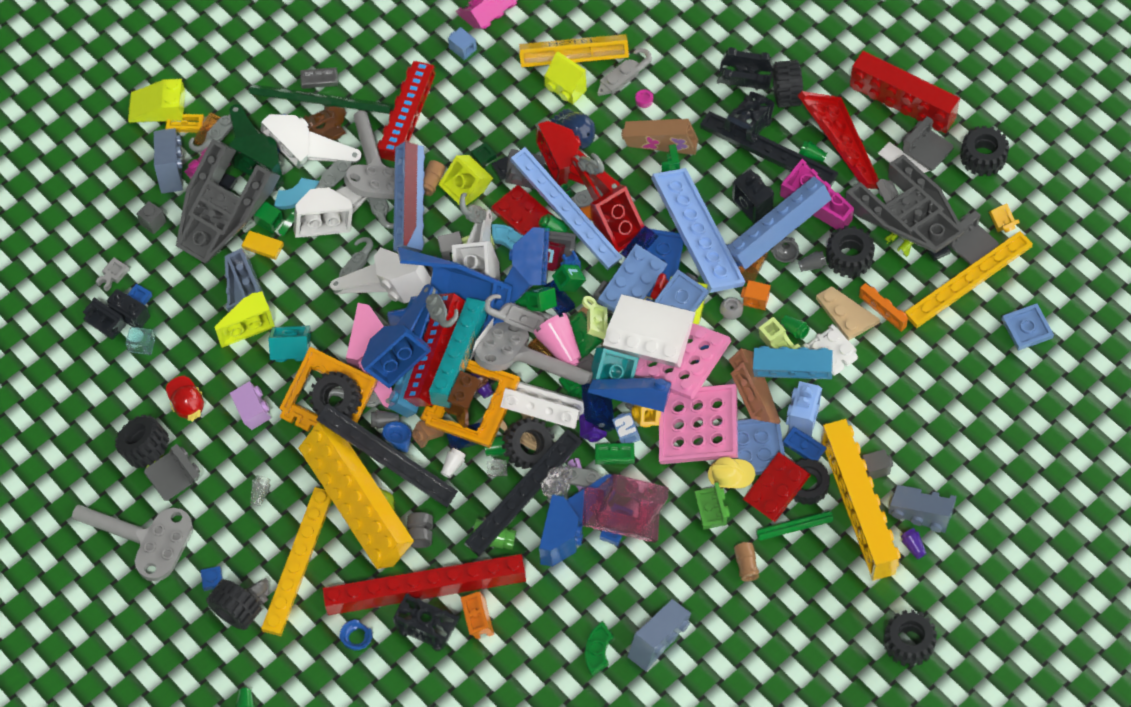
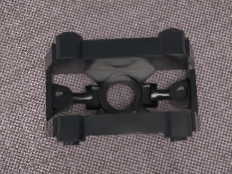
M729 47L721 60L717 84L724 83L728 84V86L737 85L755 88L756 90L763 89L769 92L774 65L770 54L766 52L761 54L737 51L736 48ZM723 65L732 66L735 70L723 68ZM761 71L771 72L770 75L758 74Z
M751 91L748 96H745L744 101L727 116L723 129L731 132L733 127L738 125L747 129L746 140L752 143L756 142L757 135L772 123L771 117L775 102ZM749 118L752 119L750 124L746 122Z
M406 593L393 617V622L401 636L407 637L409 635L431 645L435 651H440L446 646L448 639L460 620V616H455L447 610L444 611L423 602L420 598L416 599L410 596L408 593ZM411 613L413 618L406 620L399 617V614ZM423 614L432 617L429 622H423L420 618ZM432 626L436 628L439 626L443 627L444 632L447 633L446 637L436 633Z

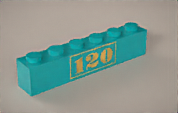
M467 297L430 387L431 404L446 408L451 407L452 403L447 402L460 371L465 372L475 341L478 339L487 317L485 301Z

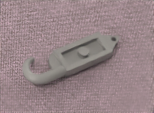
M643 48L635 50L634 54L644 53L646 58L640 63L634 60H625L602 78L597 92L598 96L613 95L635 78L640 71L650 64L652 55L649 50Z
M493 294L485 300V311L490 316L531 333L535 329L538 332L541 329L539 326L545 322L543 315L511 302L504 304L500 310L491 308V301L496 298L500 299L501 295Z

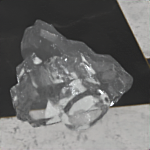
M559 466L548 471V476L540 483L543 495L547 496L550 500L552 494L563 496L566 500L568 499L567 493L570 489V481L573 478L571 466Z

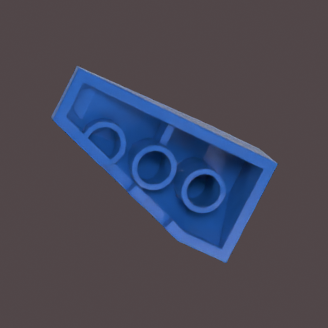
M655 378L593 379L588 393L664 412L671 393V382Z

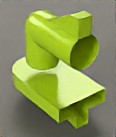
M891 234L888 237H886L885 240L888 241V244L891 240L894 241L898 236L895 234ZM901 238L904 242L897 250L901 249L904 252L903 255L908 257L913 243Z

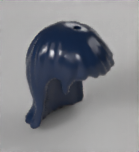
M563 109L562 112H559V115H555L551 119V122L573 130L575 136L577 135L581 142L579 149L588 148L593 143L595 125L587 114Z

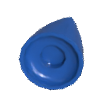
M398 421L386 424L381 433L383 439L395 449L408 453L411 443L410 428Z

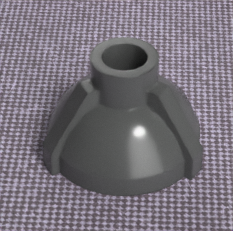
M785 237L771 248V253L780 262L793 263L799 255V246L794 238Z
M266 578L246 589L257 600L259 605L268 601L266 597L268 596V580Z

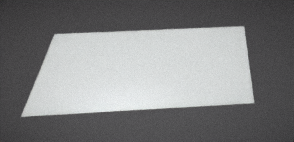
M891 142L878 153L890 163L905 155L922 172L930 171Z
M494 318L475 341L470 360L475 355L478 344L493 327Z

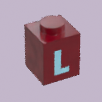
M549 241L548 271H555L560 268L565 244Z

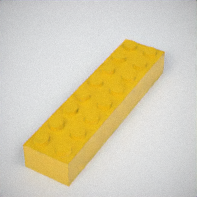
M846 419L823 425L821 443L826 447L825 454L870 576L872 581L896 574V569L899 566L900 552L898 547L893 545V533L891 529H887L886 515L879 508L880 499L878 494L873 492V480L867 476V465L865 460H861L859 455L861 450L858 442H855L853 439V428L851 425H848Z
M318 422L298 449L376 569L394 567L413 544L414 540L350 443Z

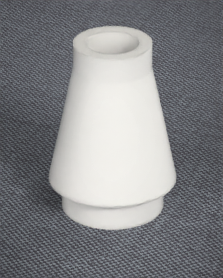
M452 448L447 453L440 473L447 478H451L456 470L465 462L464 458L466 455Z

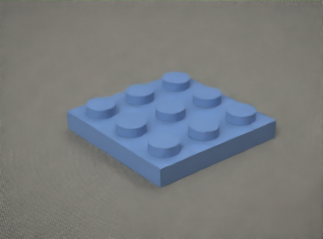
M754 419L737 420L738 458L732 459L748 461L754 467L755 475H761L778 452L785 456L780 423L774 424Z

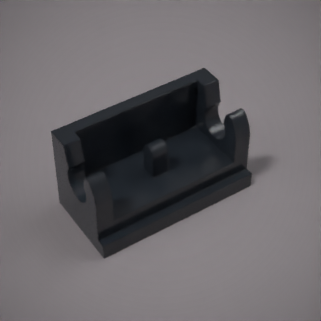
M95 297L83 311L86 315L83 318L84 321L111 340L126 326L120 314Z

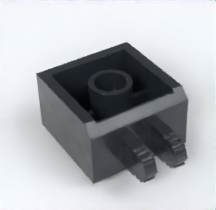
M750 169L734 180L732 201L753 224L773 210L774 192L769 186L764 184L758 174Z

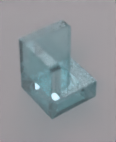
M130 327L126 340L128 351L151 355L156 339L153 330Z

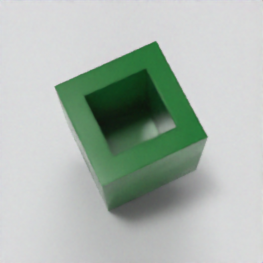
M266 201L253 215L255 223L272 234L284 221L282 211Z
M562 264L552 275L559 291L576 292L586 281L579 265Z
M541 286L525 292L527 309L531 311L542 312L557 306L555 288Z

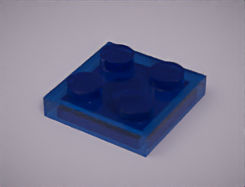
M589 383L581 385L585 420L609 432L614 430L612 399L588 393Z

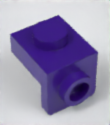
M585 413L579 416L580 437L587 439L589 442H598L607 436L606 431L599 429L598 418Z

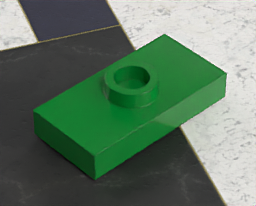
M634 443L595 444V465L635 464Z

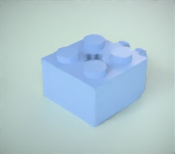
M799 381L798 388L794 387L791 398L792 402L791 405L789 404L786 425H789V432L795 427L812 437L821 401L822 388L820 386Z

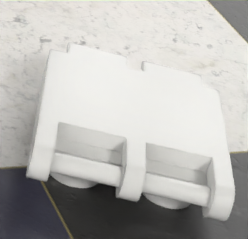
M833 324L822 334H817L814 340L802 345V347L809 348L810 350H817L819 348L833 350V376L845 369L844 364L849 366L858 359L857 349Z

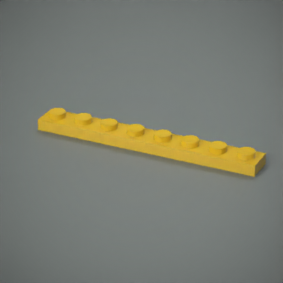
M1019 231L905 311L908 320L916 328L920 327L1032 248L1033 243Z
M315 487L263 622L262 632L282 636L332 502L324 489Z

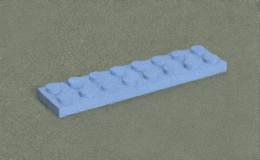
M683 168L653 174L651 179L704 283L708 284L709 292L743 287L745 280L687 169Z

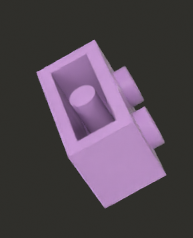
M249 381L230 393L243 423L251 430L271 419L268 413L270 408L266 401L262 400L261 396H263V393L258 386H254Z

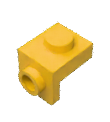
M1007 203L989 211L997 232L1004 230L1007 233L1016 229L1015 225L1020 223L1018 219L1014 220Z

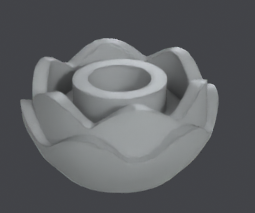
M733 297L726 298L720 305V313L729 320L739 318L744 309L742 302Z

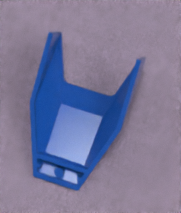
M397 247L401 264L432 267L430 285L437 289V294L455 293L465 301L467 297L485 301L489 296L498 294L501 295V298L493 299L490 303L491 308L500 310L504 304L510 302L512 285L455 262ZM406 308L387 312L389 326L396 325L405 314ZM487 313L483 326H487L493 318V324L504 321Z

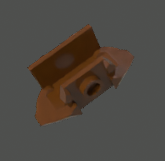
M324 107L325 110L309 117L306 115L303 117L308 124L309 131L320 136L337 140L346 134L341 127L346 115L344 108ZM325 123L322 128H316V126Z
M460 371L447 402L452 403L451 407H444V410L448 414L456 415L460 425L463 428H468V407L474 394L486 385L489 380L487 377L476 378Z

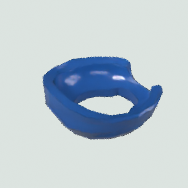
M357 619L351 620L342 626L340 639L346 648L361 650L370 644L372 630ZM357 629L365 631V639L362 643L353 644L350 642L349 636L353 631Z

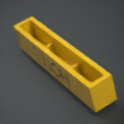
M626 34L519 44L521 67L550 65L557 51L573 62L629 57Z

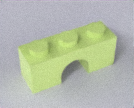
M774 317L758 328L760 338L770 348L788 347L790 349H798L801 347L799 344L794 345L790 341L786 330Z

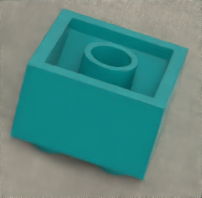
M310 325L272 327L268 337L270 360H275L276 362H284L287 359L303 361L310 347Z
M596 347L591 366L592 380L634 378L639 358Z

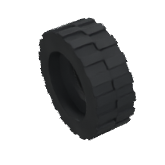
M802 459L797 463L795 462V464L809 474L814 475L818 483L812 490H803L801 488L793 498L794 501L800 502L803 505H812L813 503H818L821 499L823 500L828 493L830 484L828 470L824 468L822 463L820 464L816 460Z

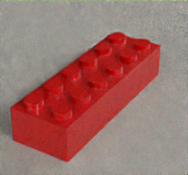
M862 51L852 66L850 87L855 91L862 92L871 99L878 100L904 115L911 116L917 119L918 122L923 121L928 116L933 120L932 127L936 131H941L945 134L955 121L960 97L865 51Z

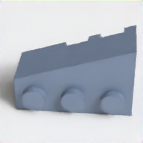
M175 128L154 131V167L161 194L183 191L182 160L180 158L182 157L181 136L177 135Z
M242 248L225 256V277L227 279L226 309L230 312L243 298L251 293L262 291V288L251 262Z
M897 485L890 503L889 514H892L897 519L909 520L918 526L929 527L934 532H946L957 496L951 495L950 498L939 497L940 494L937 492L929 495L921 493V489Z
M672 599L635 633L628 658L647 671L668 646L676 640L677 636L681 632L686 631L690 625L688 621L691 613Z

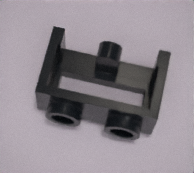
M116 289L107 299L108 307L120 314L126 324L138 331L150 318L147 306L119 289Z

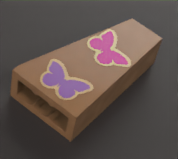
M689 119L626 121L625 127L622 129V139L625 140L628 147L669 152V145L676 144L678 153L696 155L698 138Z

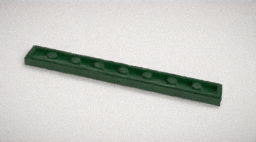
M261 85L249 87V93L253 95L389 114L394 109V104Z

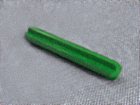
M825 511L759 528L756 530L758 540L761 541L830 523L833 521V515L831 511Z

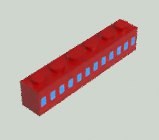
M413 60L411 67H408L406 72L407 78L401 84V93L395 99L394 111L391 110L389 123L385 125L383 130L384 136L377 145L380 158L395 162V147L405 141L410 142L435 78L434 65Z
M455 293L438 294L447 308L446 320H450L454 316V310L457 309L459 313L458 321L465 300ZM430 318L423 341L429 345L431 352L414 366L403 397L416 407L433 405L431 404L429 390L457 321L451 327L443 328L438 322Z

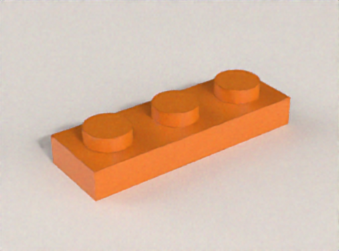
M866 283L860 287L859 297L901 332L907 327L908 317L902 310L895 308L891 301L878 294L874 287H870Z

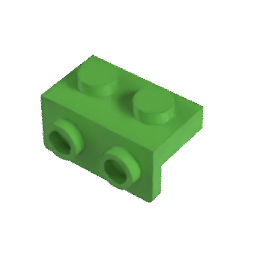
M714 483L712 488L695 491L703 530L727 525V518L730 517L728 506H724L725 493L724 489L719 487V483Z

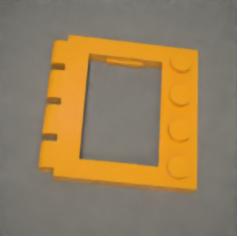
M309 347L279 408L282 410L280 418L291 424L295 421V426L308 432L312 426L315 427L318 423L316 421L317 414L295 404L313 369L321 374H329L331 371L341 372L357 382L356 385L361 389L359 393L362 394V399H359V402L362 404L361 407L357 406L358 412L357 414L353 413V418H351V420L357 423L378 380Z
M469 360L466 371L499 382L478 430L474 431L469 428H463L459 423L443 420L444 407L434 404L432 405L433 407H425L420 419L425 421L428 427L491 448L507 409L500 407L504 390L508 388L516 391L521 379L519 376L504 371L484 369L475 361Z

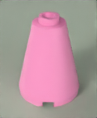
M562 313L563 317L561 318L556 315L539 326L541 329L538 332L536 329L534 330L533 334L557 359L574 366L580 363L581 354L566 313Z

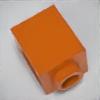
M748 280L747 287L743 286L741 298H744L743 305L766 310L771 285Z

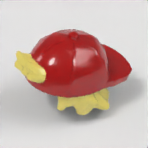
M179 376L172 379L166 386V392L172 406L171 409L178 416L193 422L194 419L200 417L204 407L202 392L199 391V388L194 385L189 377Z

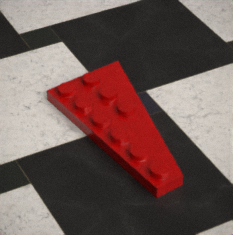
M801 91L798 97L858 181L867 188L878 189L876 184L879 181L878 176L842 98Z

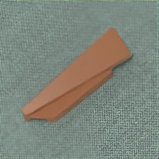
M741 348L729 359V362L735 369L730 374L750 417L754 420L779 424L781 421L765 377H754V352Z

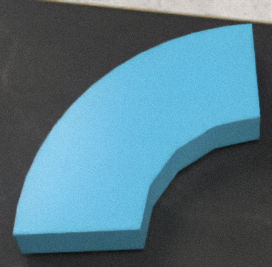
M301 178L299 183L293 188L279 190L274 207L279 210L295 208V205L310 189H315L319 181Z
M492 224L494 244H501L510 250L523 237L512 227Z

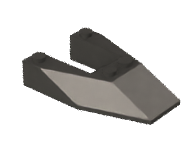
M214 139L211 140L186 188L176 241L178 248L206 264L248 223L272 193L280 178V175L270 169L256 164L240 197L225 189L219 183L236 150Z
M905 155L889 163L888 178L904 192L892 201L884 204L861 182L846 191V201L854 207V214L934 253L964 234V230L942 189Z

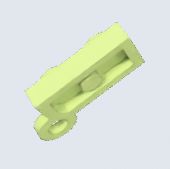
M585 296L582 299V304L585 308L589 309L587 311V334L604 339L608 328L607 307L598 305L591 296Z

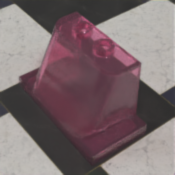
M613 474L598 488L589 486L585 488L582 526L655 543L658 541L659 513L668 499V487Z

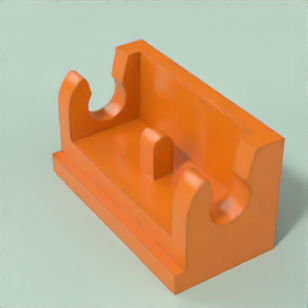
M480 591L461 597L469 634L473 635L476 639H481V634H486L489 637L495 635L486 599Z

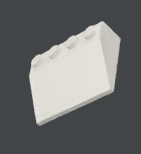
M621 294L608 325L603 346L605 349L680 368L695 312Z

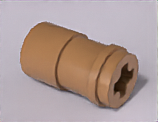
M429 161L424 172V195L431 196L435 193L436 186L446 170L445 166L438 161Z
M741 542L734 547L736 562L740 571L739 576L742 581L756 580L759 577V569L756 564L754 545L748 542Z

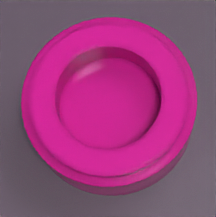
M645 89L638 91L635 95L637 106L641 108L650 107L653 104L652 92Z

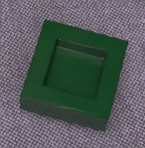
M487 142L471 151V155L481 167L497 158L496 153Z

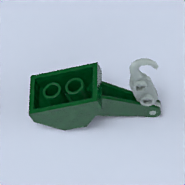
M235 104L230 107V114L221 117L207 132L202 145L195 146L193 144V137L189 140V147L192 151L202 152L209 146L212 139L221 141L233 128L235 139L228 146L236 150L232 158L234 168L251 176L257 164L280 175L274 187L276 191L284 184L276 141L270 136L267 137L262 133H258L240 105Z

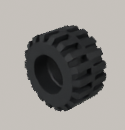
M798 60L779 61L773 65L774 97L779 108L801 106L802 104L798 97L800 92L803 91L802 72Z
M977 126L974 130H969L968 134L964 136L960 154L962 165H966L965 169L968 171L972 170V174L978 173L979 176H983V174L991 176V173L995 175L998 173V170L1001 171L1006 164L1009 152V141L1006 140V135L1001 134L999 129L994 130L992 126L990 128H987V126L979 128ZM987 148L991 150L993 153L982 154L978 152L976 149Z
M844 226L843 230L839 228L837 233L833 232L831 238L829 237L826 261L829 263V268H834L833 272L836 274L838 272L841 273L840 276L842 277L848 275V278H852L853 275L859 277L861 273L865 274L873 263L874 240L870 238L868 232L864 233V229H856L857 226H852V228ZM845 248H853L856 249L859 252V254L855 256H849L844 254L841 250Z
M334 371L329 372V374L324 373L322 378L317 377L315 379L317 383H312L311 385L313 392L309 391V396L312 397V399H309V402L313 405L311 408L317 412L318 416L328 403L327 397L329 392L338 386H341L344 391V399L339 406L334 408L350 419L353 418V413L357 414L358 410L356 408L357 406L361 407L362 403L359 402V399H362V394L359 393L361 389L356 385L357 382L341 372L336 373Z
M137 416L133 420L128 421L122 427V430L118 432L115 448L132 467L144 468L158 461L159 457L165 453V449L168 447L169 435L152 416Z
M526 418L512 423L509 426L510 428L504 432L506 436L502 437V441H505L502 449L506 450L503 453L504 456H508L510 458L508 461L515 463L514 466L522 467V469L532 468L555 443L552 442V438H555L554 434L550 435L549 433L551 428L545 427L546 423L543 421L539 422V419ZM524 432L532 434L536 439L537 447L532 455L525 453L521 448L520 439Z
M221 579L206 598L207 604L216 615L231 626L246 630L261 611L259 603L249 592L238 584L225 579Z
M904 610L902 615L899 613L895 614L894 619L891 618L885 630L884 648L888 650V656H893V661L896 663L900 661L902 666L908 663L909 667H914L915 663L919 666L923 663V660L927 661L930 655L932 656L937 641L935 624H930L931 619L928 616L924 618V613L916 614V610H911L910 613ZM905 631H912L920 636L922 642L914 646L907 645L900 640L899 634Z

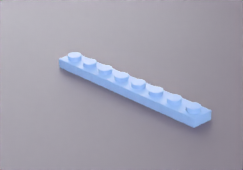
M525 147L511 157L510 161L607 270L622 259L620 253Z

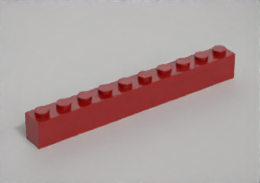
M522 554L326 587L323 588L325 608L329 616L399 604L406 593L422 600L526 582Z

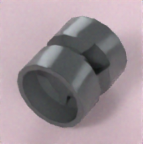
M423 512L409 514L407 516V529H409L408 533L414 540L410 547L427 548L431 546L433 516Z

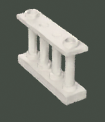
M519 382L516 391L505 388L500 407L575 429L579 416L584 413L587 414L589 402Z

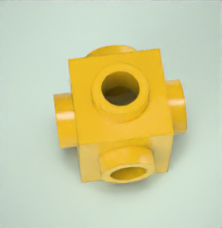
M634 405L631 415L639 426L651 427V425H659L661 411Z

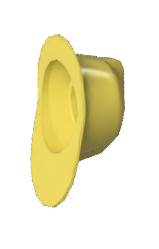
M722 457L716 460L708 470L709 481L713 485L718 482L720 488H745L755 478V469L752 464L742 459Z

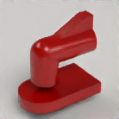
M664 273L658 275L651 293V298L657 299L669 282L666 280Z

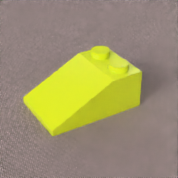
M164 79L131 92L128 122L167 121L168 119L171 121L183 120L185 90L182 79Z
M263 292L251 293L243 298L215 326L221 348L275 327Z

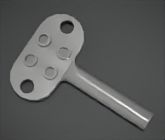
M358 111L353 117L367 165H353L349 167L345 173L344 182L349 190L359 196L394 199L395 168L386 167L382 164L366 111Z
M506 322L495 324L475 350L474 358L476 363L482 368L491 371L506 370L514 362L520 361L586 387L589 386L593 377V373L527 348L528 331Z
M77 505L72 514L73 520L140 544L135 558V566L141 577L149 581L163 580L172 573L193 531L191 518L187 512L178 508L165 509L160 512L152 525L146 529L81 505ZM174 516H182L180 522H172ZM148 567H156V571L154 573H146V569Z

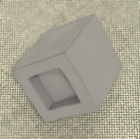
M459 231L437 237L441 256L444 260H450L449 252H452V245L463 244Z

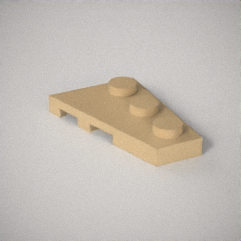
M830 287L816 295V300L848 341L880 323L879 318L834 287Z

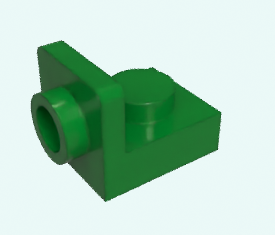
M676 144L669 145V153H666L667 161L661 163V172L680 169Z
M562 377L559 378L560 385L571 397H580L588 390L586 386Z

